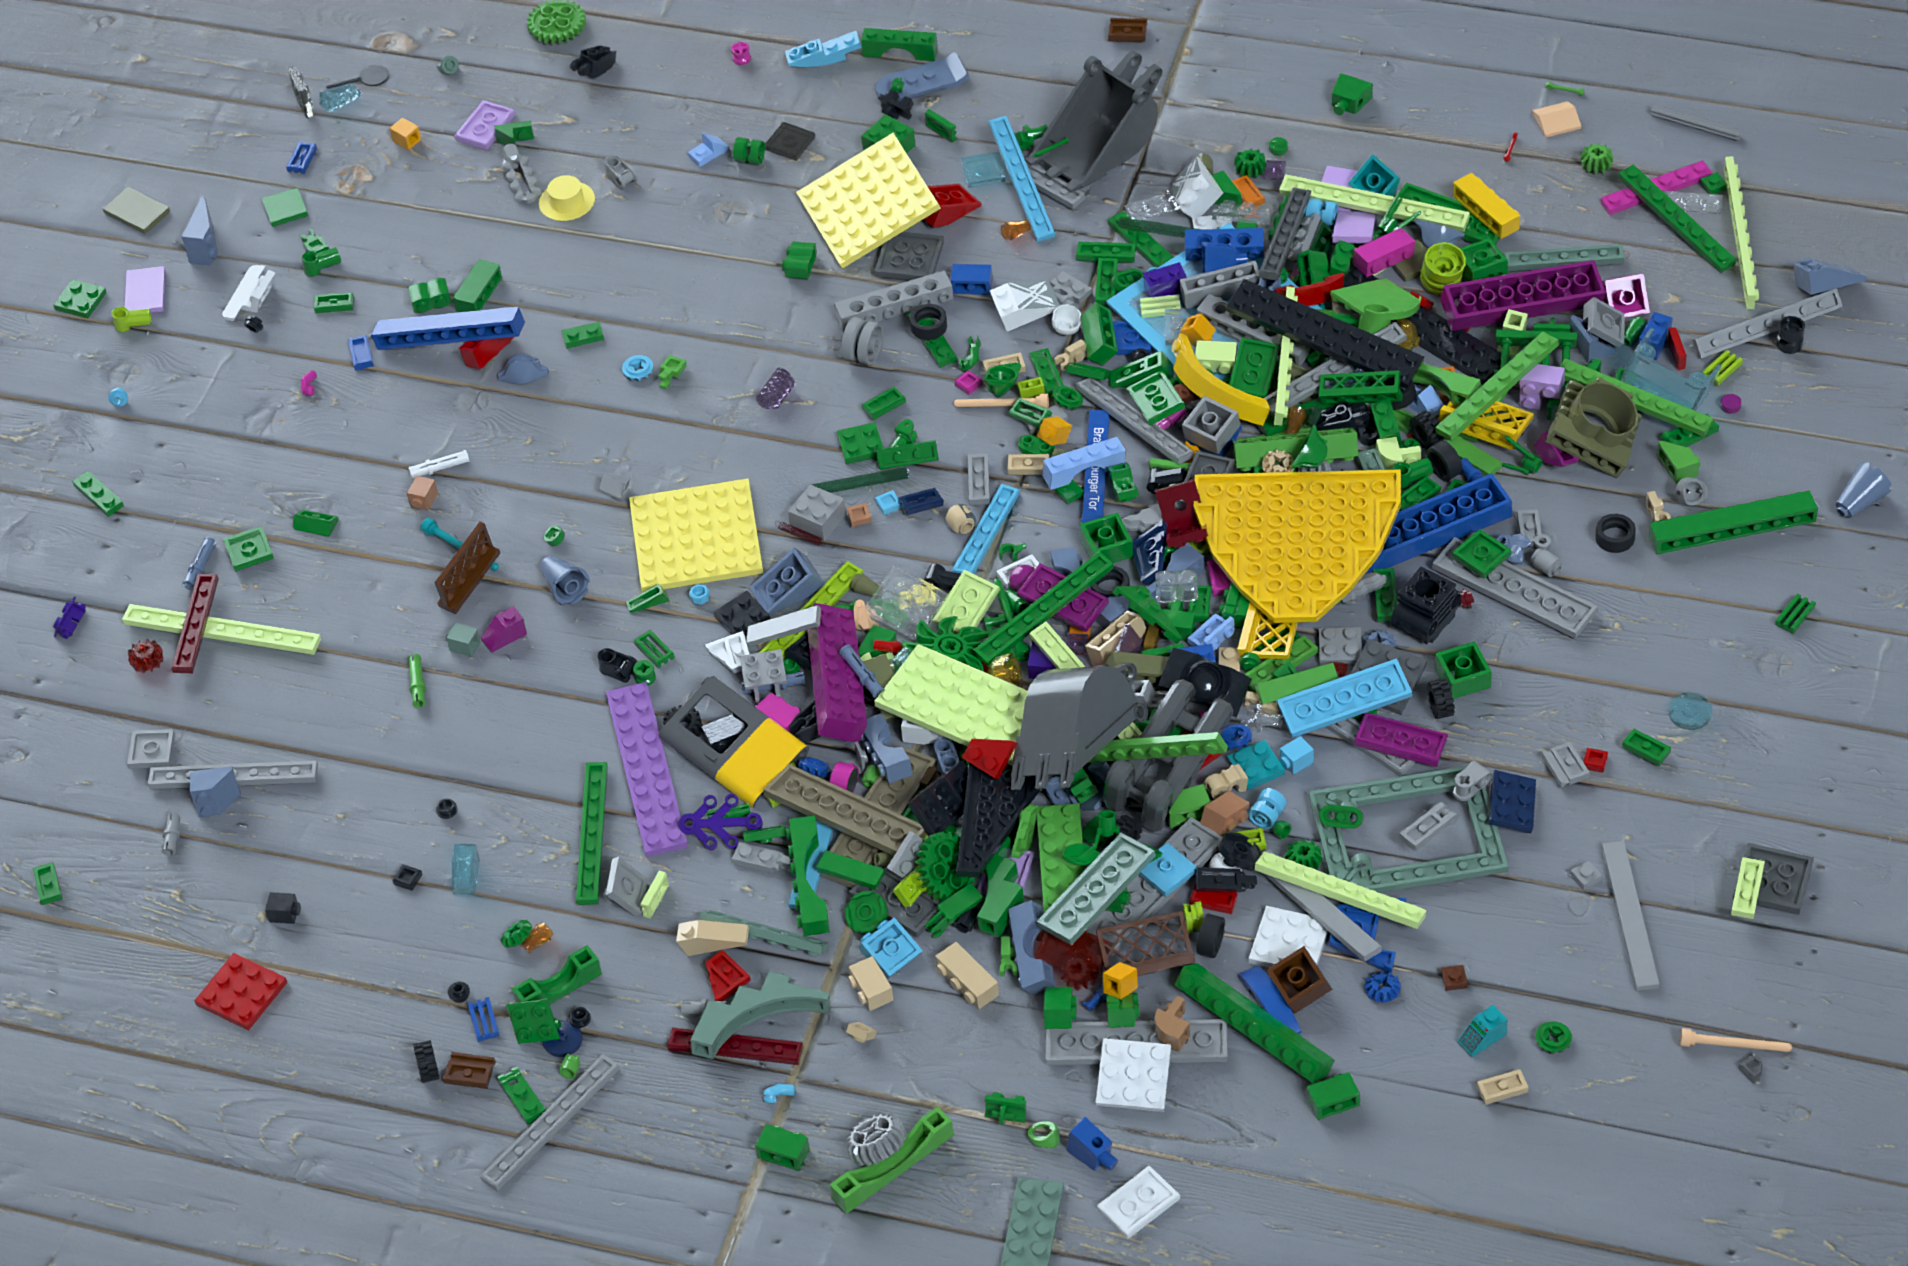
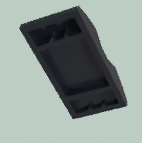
M1173 647L1157 687L1169 691L1175 681L1184 679L1192 683L1196 690L1195 696L1191 700L1211 707L1214 700L1223 699L1231 703L1233 708L1232 716L1237 718L1252 678L1231 667L1211 662L1198 654Z

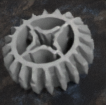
M881 1113L879 1116L874 1115L872 1118H866L864 1122H859L857 1127L852 1128L853 1131L847 1134L848 1138L845 1140V1146L851 1159L855 1163H859L860 1166L865 1164L870 1166L872 1163L877 1165L880 1161L893 1157V1153L899 1152V1147H902L907 1139L905 1127L896 1115L892 1116L891 1113L886 1115Z

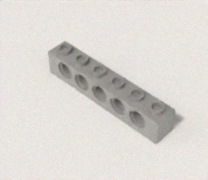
M944 270L835 302L836 317L844 332L848 322L853 317L863 319L866 323L869 321L879 322L906 314L922 304H940L953 300V289Z
M1208 294L1196 309V313H1202L1216 331L1240 341L1241 337L1280 344L1281 347L1282 335L1227 312L1226 306L1228 302L1220 297ZM1290 339V342L1294 343L1293 354H1289V358H1292L1293 364L1301 366L1311 353V348Z

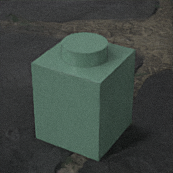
M455 623L446 635L450 651L470 657L473 656L481 642L478 629Z

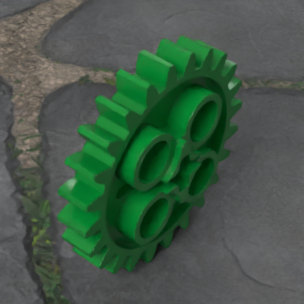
M943 831L929 835V838H925L924 843L919 845L922 851L916 852L920 859L915 860V863L919 865L915 872L921 874L917 880H923L924 883L921 888L927 887V895L933 894V900L940 899V902H943L968 884L976 882L972 877L957 876L960 841H958V835L952 836L951 832L944 833Z

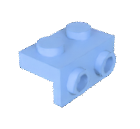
M1215 613L1188 637V644L1191 646L1212 644L1213 650H1216L1220 643L1233 635L1235 630L1234 618L1230 616L1225 620Z

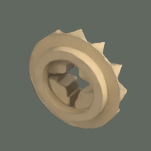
M1276 449L1273 452L1269 451L1263 458L1262 467L1265 473L1293 472L1294 469L1289 467L1294 459L1292 454L1289 455L1286 450L1278 451ZM1275 460L1278 462L1283 461L1282 466H1275Z

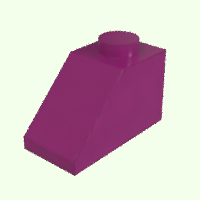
M1549 431L1543 432L1534 444L1535 450L1544 463L1564 467L1579 461L1577 457L1545 442Z
M514 606L498 613L483 633L481 641L493 653L525 636L527 632L523 617Z

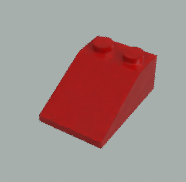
M959 183L927 186L941 209L924 218V220L934 228L947 226L981 207L982 203Z

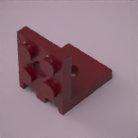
M1195 479L1155 490L1163 520L1167 523L1166 541L1168 548H1180L1185 546L1187 542L1193 541L1198 543L1204 541L1205 537H1208L1207 525L1205 524L1201 529L1194 512V501L1201 503ZM1177 500H1184L1187 506L1185 509L1179 510L1175 507V502Z

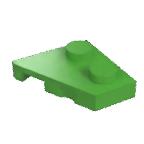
M1029 804L1020 812V824L1011 853L1013 858L1019 859L1032 847L1038 811L1037 805Z

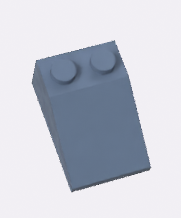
M201 197L182 234V240L189 263L211 266L213 260L217 258L218 249L216 248L213 223L205 197Z
M1802 258L1800 262L1793 263L1796 286L1811 295L1867 281V276L1852 268L1812 258Z
M794 547L749 588L759 604L772 615L809 598L825 583L808 557Z

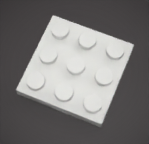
M1266 906L1249 956V964L1270 968L1305 946L1318 966L1329 931L1311 915Z
M1103 1038L1096 1106L1164 1112L1171 1045Z

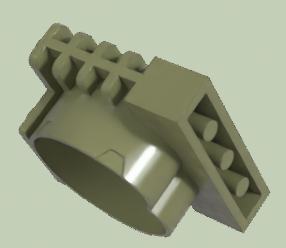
M1597 377L1594 382L1587 386L1571 380L1564 388L1557 413L1554 417L1555 420L1550 426L1545 442L1618 478L1627 467L1632 451L1630 448L1633 446V440L1642 416L1637 413L1635 403L1632 400L1633 394L1606 380ZM1583 411L1594 413L1603 418L1610 426L1612 432L1608 431L1604 425L1590 422Z

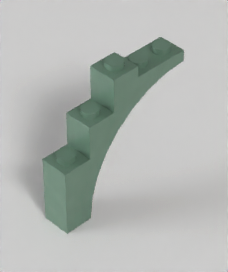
M769 972L761 991L739 986L731 1005L709 1000L691 1038L692 1054L713 1059L720 1047L731 1035L745 1025L766 1016L790 1011H813L828 1014L830 1009V993L791 984V976Z

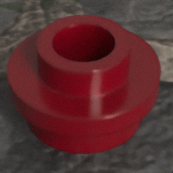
M1464 588L1461 592V604L1463 609L1467 607L1470 609L1472 608L1471 604L1475 601L1471 591L1466 592Z

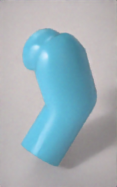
M775 1084L765 1089L763 1093L765 1095L764 1102L775 1103L776 1095L795 1096V1085Z

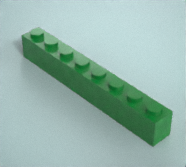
M1810 490L1796 492L1794 494L1652 522L1649 528V538L1656 555L1813 523L1817 520L1818 507Z
M1200 964L1183 966L1175 986L1313 1083L1327 1078L1335 1062L1332 1057Z

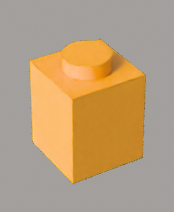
M401 118L390 127L393 142L407 150H410L421 141L419 127L404 118Z
M1202 313L1188 317L1180 330L1182 334L1187 335L1189 342L1194 347L1197 345V340L1211 341L1216 331Z
M1058 416L1044 418L1037 437L1051 446L1065 444L1072 425Z
M1119 962L1103 973L1104 993L1123 999L1138 988L1137 968Z

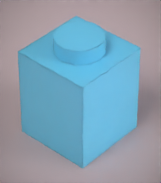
M1300 736L1280 748L1279 761L1285 769H1288L1294 775L1314 763V749Z

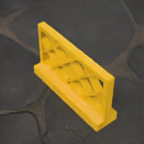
M1451 401L1447 406L1443 405L1440 409L1439 424L1459 406L1453 405ZM1496 401L1461 433L1513 450L1515 447L1505 439V436H1509L1517 442V439L1533 420L1534 413ZM1501 410H1502V411H1505V412H1507V413L1498 414L1497 411H1501ZM1492 412L1493 415L1484 416V413ZM1515 417H1523L1526 419L1516 420ZM1510 418L1512 421L1503 423L1502 420Z
M1250 602L1237 649L1240 658L1244 653L1252 652L1261 659H1289L1298 622L1282 623L1273 629L1271 624L1274 622L1270 619L1265 620L1263 618L1265 614ZM1267 627L1270 632L1261 637L1259 632ZM1285 628H1288L1290 632L1287 635L1281 637L1278 634ZM1275 636L1278 640L1269 645L1266 641ZM1260 644L1266 647L1262 651H1254ZM1282 644L1286 647L1284 652H1276L1274 650Z

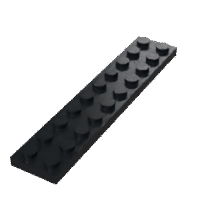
M1355 267L1345 276L1343 288L1379 279L1373 275L1366 277ZM1420 305L1419 310L1414 315L1403 319L1391 320V324L1396 322L1404 331L1408 340L1447 364L1454 366V368L1465 375L1480 379L1482 385L1494 375V369H1501V353L1462 329L1451 331L1448 320L1428 308Z
M1243 279L1226 306L1227 312L1363 371H1400V387L1405 389L1409 387L1424 362L1425 356L1246 279ZM1388 377L1386 381L1394 384L1395 377Z

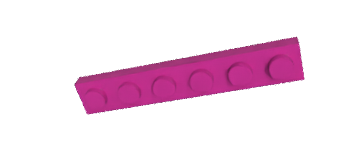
M1702 160L1650 180L1667 195L1699 183L1701 178L1709 176L1713 172ZM1629 188L1601 197L1600 201L1609 215L1644 203Z

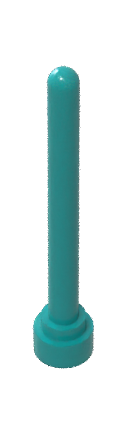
M428 517L422 522L420 530L423 533L436 535L457 549L462 546L463 542L440 529L435 520ZM494 562L490 569L497 571L499 565Z

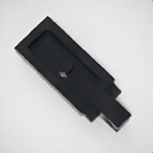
M1204 867L1196 869L1197 891L1240 893L1245 892L1246 889H1254L1257 885V876L1245 875L1240 869Z

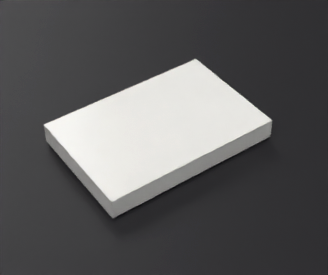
M1148 1166L1099 1203L1097 1210L1129 1239L1180 1200V1194Z

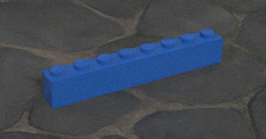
M519 307L379 320L371 335L378 350L508 338L520 335L525 320Z

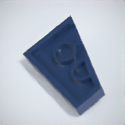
M1163 520L1132 541L1133 554L1140 579L1146 586L1163 574L1167 523Z

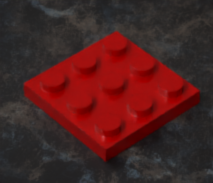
M233 952L194 1001L196 1006L249 1031L288 982L286 977Z

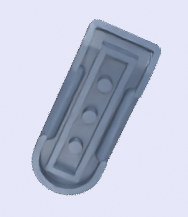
M954 52L943 59L882 77L876 84L877 97L880 94L886 95L892 87L894 77L899 79L902 77L901 81L905 83L902 93L898 92L899 99L897 100L901 102L905 96L912 99L942 89L948 90L958 87L968 81L970 76L960 57Z

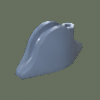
M1418 219L1415 221L1416 226L1422 233V242L1427 249L1441 242L1454 245L1455 241L1463 239L1465 233L1442 225Z
M515 354L507 360L504 369L498 373V381L526 384L548 375L549 369L540 364L538 357H532L528 354Z

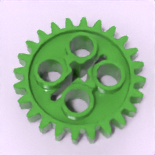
M552 0L551 3L545 1V5L538 4L539 8H533V12H529L530 17H527V27L530 35H533V39L538 38V42L544 40L545 44L551 41L552 45L555 41L561 44L562 40L568 42V38L575 39L574 35H580V31H584V26H586V16L583 8H580V4L575 5V1L569 3V0L564 2L562 0H558V2Z

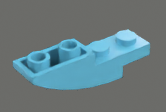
M854 31L825 43H821L820 39L785 51L789 66L817 67L846 60L845 54L862 47L859 36Z

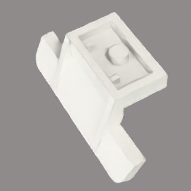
M264 265L251 266L222 314L224 319L234 321L240 310L257 313L273 286L275 272L268 270L265 276L261 274L265 269Z

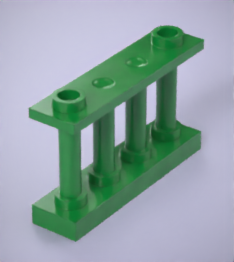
M1497 329L1496 345L1502 346L1501 368L1509 362L1511 346H1520L1523 350L1542 332L1558 339L1559 346L1556 348L1562 349V362L1564 359L1570 360V349L1577 346V333ZM1550 354L1541 361V365L1549 366Z

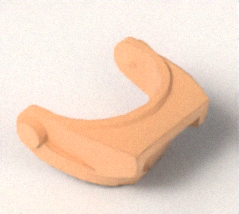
M857 600L854 604L856 629L870 631L873 625L879 626L876 609L873 607L866 609L864 601Z

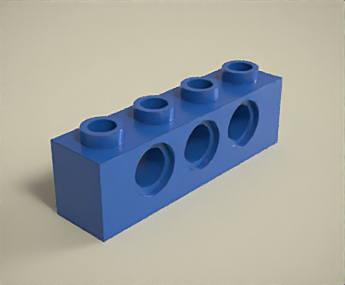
M1263 228L1185 230L1186 260H1202L1201 242L1232 244L1236 247V254L1246 253L1247 259L1264 258Z

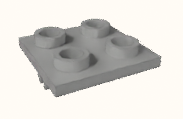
M781 649L740 656L745 690L754 689L756 705L760 703L759 686L774 684L776 696L779 697V684L787 683Z

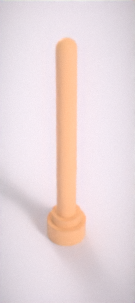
M1040 394L1036 398H1022L1044 408H1049L1048 394ZM1018 398L957 399L953 404L955 407L1013 406Z
M1682 1028L1680 1046L1690 1047V1045L1699 1043L1790 1052L1792 1050L1790 1043L1696 1034L1691 1029Z

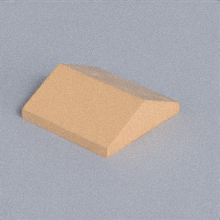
M1568 101L1532 110V114L1545 138L1581 129L1576 108Z

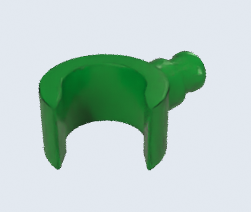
M1024 542L1017 545L1012 543L1003 544L999 548L1000 560H1002L1005 553L1011 552L1013 553V562L1018 559V553L1027 548Z

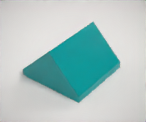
M1372 154L1348 184L1354 189L1394 197L1400 177Z

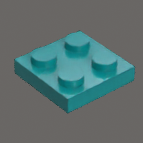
M1265 740L1227 755L1229 765L1239 764L1247 775V791L1285 775V768Z

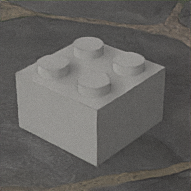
M1206 396L1201 399L1182 424L1185 439L1217 455L1240 427L1237 411Z
M809 485L788 511L790 525L794 526L793 529L795 527L801 529L800 532L804 530L806 534L809 532L818 536V538L821 537V541H825L846 516L844 498Z

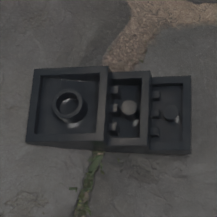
M963 760L943 773L907 803L928 836L943 832L963 815L968 767Z

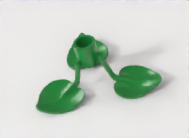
M1111 810L1099 812L1098 816H1095L1086 825L1082 833V838L1089 843H1094L1093 846L1090 847L1081 843L1072 844L1064 850L1062 858L1072 864L1090 865L1101 854L1096 851L1098 842H1106V837L1112 836L1114 832H1116L1117 836L1120 834V827L1116 825V813ZM1145 845L1153 849L1156 855L1150 862L1161 857V851L1148 845Z

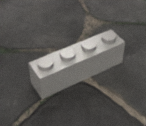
M1256 261L1180 279V293L1185 308L1200 306L1208 294L1220 297L1223 300L1232 298L1243 279L1259 284V268Z

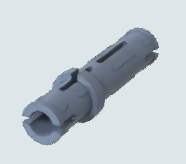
M204 538L194 562L189 566L188 574L182 583L186 589L193 590L197 575L204 574V567L216 546L213 538Z
M849 644L843 646L840 649V655L843 656L859 677L862 686H866L873 698L876 699L885 689L876 680L874 672L870 671L855 653L852 646Z
M804 671L786 674L787 683L779 684V689L783 688L785 690L787 687L805 685ZM742 682L744 695L754 693V689L745 690L744 682ZM775 685L759 686L758 692L773 690Z

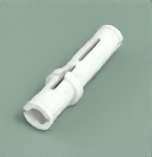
M466 450L435 460H425V463L408 467L411 479H414L416 476L433 475V472L468 463L469 458Z

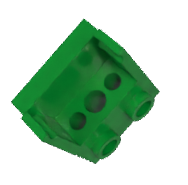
M1490 238L1460 248L1466 257V265L1462 274L1465 281L1508 274V259Z

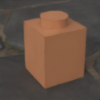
M416 476L407 492L410 506L429 510L438 494L435 480Z

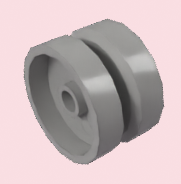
M856 317L850 319L842 338V357L852 361L858 359L860 363L867 365L874 364L883 343L882 324L872 321L866 323L865 320Z

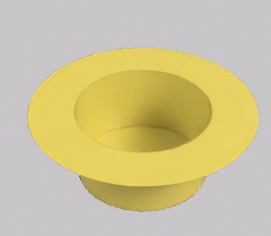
M569 175L554 178L539 199V208L545 216L559 221L573 220L585 215L592 208L595 202V195L589 186L581 183L576 177Z

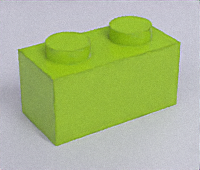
M1041 377L1017 382L1020 398H1030L1045 394Z

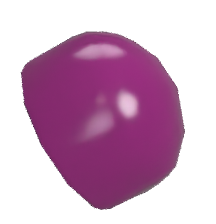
M1018 565L1012 569L1009 576L1011 589L1017 592L1035 568L1031 565Z

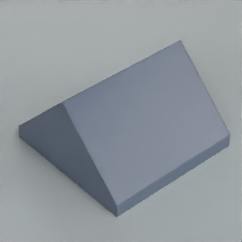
M1572 315L1570 318V332L1577 333L1576 347L1588 363L1592 362L1594 358L1601 359L1616 352L1610 343L1588 331V323Z

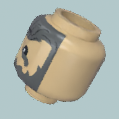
M953 505L946 514V522L955 533L967 534L974 528L976 518L967 505Z

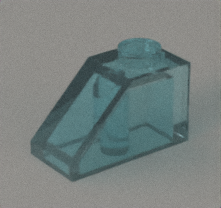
M454 844L452 857L453 894H475L480 862L476 844Z

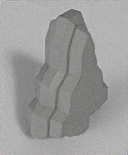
M1159 504L1149 505L1147 509L1140 510L1137 514L1123 518L1122 521L1127 531H1139L1143 534L1162 521L1163 517Z
M1365 573L1351 592L1342 599L1343 603H1352L1355 599L1364 597L1368 592L1384 587L1387 579L1386 576L1378 573Z

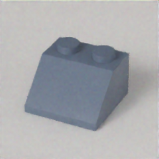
M232 766L190 772V793L198 817L220 815L241 795Z

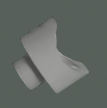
M1689 477L1681 479L1675 489L1677 500L1684 505L1690 506L1704 501L1708 492L1704 482Z

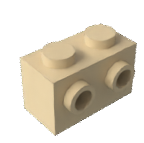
M873 956L849 966L850 976L847 977L852 989H857L859 1001L862 1005L866 1004L869 1011L894 1001L892 987Z

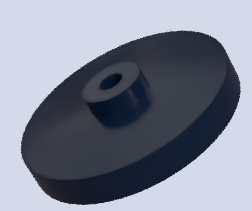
M561 1021V1028L558 1029L560 1039L542 1041L544 1049L550 1055L565 1057L566 1054H574L581 1047L583 1036L580 1028L571 1026L569 1021Z

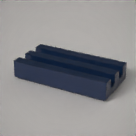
M931 488L901 496L898 503L902 504V508L906 510L905 513L907 515L941 507L944 504V500L936 488Z

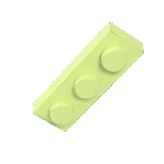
M1742 857L1732 906V916L1754 919L1765 861Z

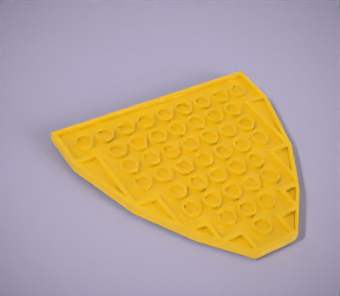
M1401 469L1195 475L1201 503L1194 501V512L1201 529L1202 526L1207 525L1208 537H1205L1213 559L1239 592L1274 623L1317 622L1350 593L1380 556L1401 507Z

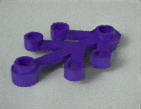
M735 794L727 795L725 803L709 819H701L709 809L717 806L715 796L707 795L704 798V803L693 814L687 813L680 818L679 828L686 835L694 834L704 843L707 850L712 851L717 848L718 843L713 836H707L701 829L710 828L726 843L727 848L734 850L739 844L737 837L730 835L722 827L746 826L749 830H756L762 828L763 820L757 813H750L747 817L723 818L732 808L738 805L739 801ZM730 798L736 799L733 804H729L728 800ZM709 799L714 800V803L712 805L707 804V801ZM756 818L757 822L755 824H751L750 819ZM687 821H693L690 827L685 825ZM731 839L736 840L733 846L728 844ZM713 840L714 845L711 847L707 846V842Z

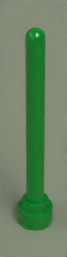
M995 579L993 584L1000 587L997 596L1008 623L1014 618L1001 580ZM1023 640L1015 646L1014 650L1018 661H1026L1030 655V646L1024 643Z

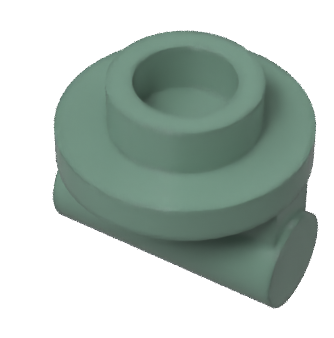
M445 56L437 68L439 72L453 74L457 71L459 64L454 56Z

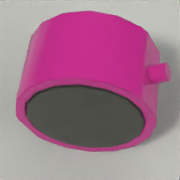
M841 761L838 762L832 771L830 783L853 793L859 776L858 766L853 765L852 762H849V764Z

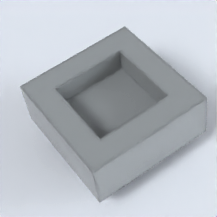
M1590 861L1571 870L1572 878L1583 890L1602 881V875Z

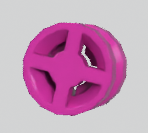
M737 42L732 45V59L735 64L744 65L751 60L750 48L747 43Z

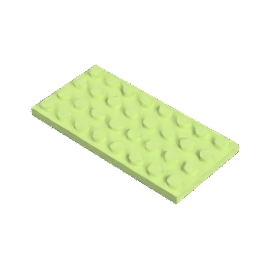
M918 644L885 686V690L876 698L875 706L968 747L971 739L1016 741L1017 736H1020L1024 705L1028 691ZM1014 751L1007 762L1011 766L1013 765Z

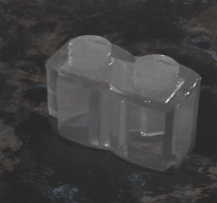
M1181 570L1178 572L1160 571L1155 573L1156 601L1170 603L1176 600L1189 602L1198 599L1197 571Z

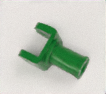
M910 419L903 420L895 427L896 439L891 446L915 443L917 432L913 430L914 424Z

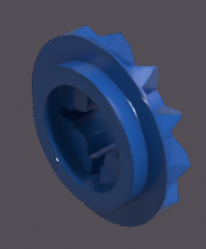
M1233 724L1226 726L1221 737L1228 745L1230 751L1234 748L1240 750L1242 746L1247 747L1248 743L1252 741V732L1247 726Z
M801 758L798 763L801 769L815 776L828 777L832 772L827 763L816 758Z
M1381 970L1376 974L1373 972L1369 978H1366L1365 992L1374 1001L1389 1002L1394 1000L1400 993L1401 984L1398 976H1393L1391 971L1384 973ZM1387 982L1386 986L1379 991V984Z

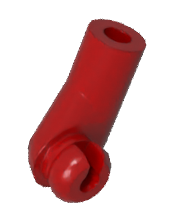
M875 639L873 650L890 652L895 656L902 649V644L899 641Z

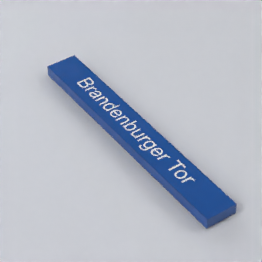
M1089 410L1087 446L1108 440L1110 414L1106 411ZM1094 466L1085 470L1082 523L1101 518L1104 515L1106 472L1101 467Z

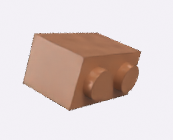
M1228 791L1205 805L1200 824L1222 836L1247 820L1250 803Z

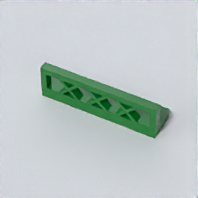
M1400 371L1322 374L1320 375L1319 398L1323 405H1334L1341 401H1347L1349 404L1359 402L1375 403L1389 398L1391 402L1402 401L1403 393L1400 389L1401 373ZM1388 377H1395V383L1392 386H1386L1382 382ZM1368 378H1373L1377 381L1371 387H1366L1363 384ZM1349 379H1354L1357 382L1351 388H1346L1343 385ZM1334 380L1337 383L1332 389H1325V381Z

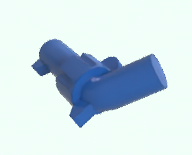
M1103 981L1100 982V986L1094 991V996L1088 1002L1082 1003L1088 1011H1092L1101 1000L1104 1001L1106 999Z

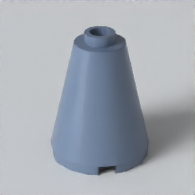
M1862 462L1858 465L1836 502V511L1841 517H1853L1892 491V488L1889 489L1891 485L1890 480L1879 468L1872 469L1869 467L1871 465L1869 462Z
M552 555L542 560L540 569L555 600L561 604H575L587 594L588 582L590 583V578L585 570Z

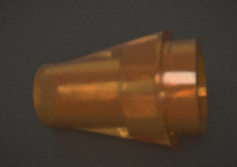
M1028 220L1009 221L1001 226L1002 236L1006 240H1013L1031 230Z
M1295 406L1290 407L1287 414L1286 434L1299 433L1307 417L1305 414L1306 409Z
M544 922L535 925L521 945L528 953H531L536 948L550 941L554 933Z

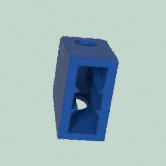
M1201 242L1202 274L1247 263V254H1236V247L1232 244Z
M1084 1117L1070 1131L1067 1152L1092 1170H1097L1102 1164L1111 1171L1119 1161L1110 1153L1112 1141L1088 1118Z

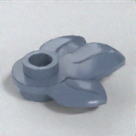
M1505 533L1495 537L1499 542L1506 541L1504 545L1511 549V556L1505 560L1506 562L1523 563L1522 549L1532 544L1529 538L1522 534L1510 536Z

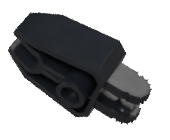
M601 45L581 50L580 58L572 61L570 69L574 72L577 71L582 77L584 75L598 77L612 68L616 61V51H610V47Z
M1341 401L1321 411L1312 422L1317 427V431L1352 427L1356 431L1358 429L1357 425L1370 420V414L1367 412L1368 407L1364 402L1349 405V402Z
M815 700L796 715L790 725V733L796 735V738L802 742H811L822 737L818 735Z

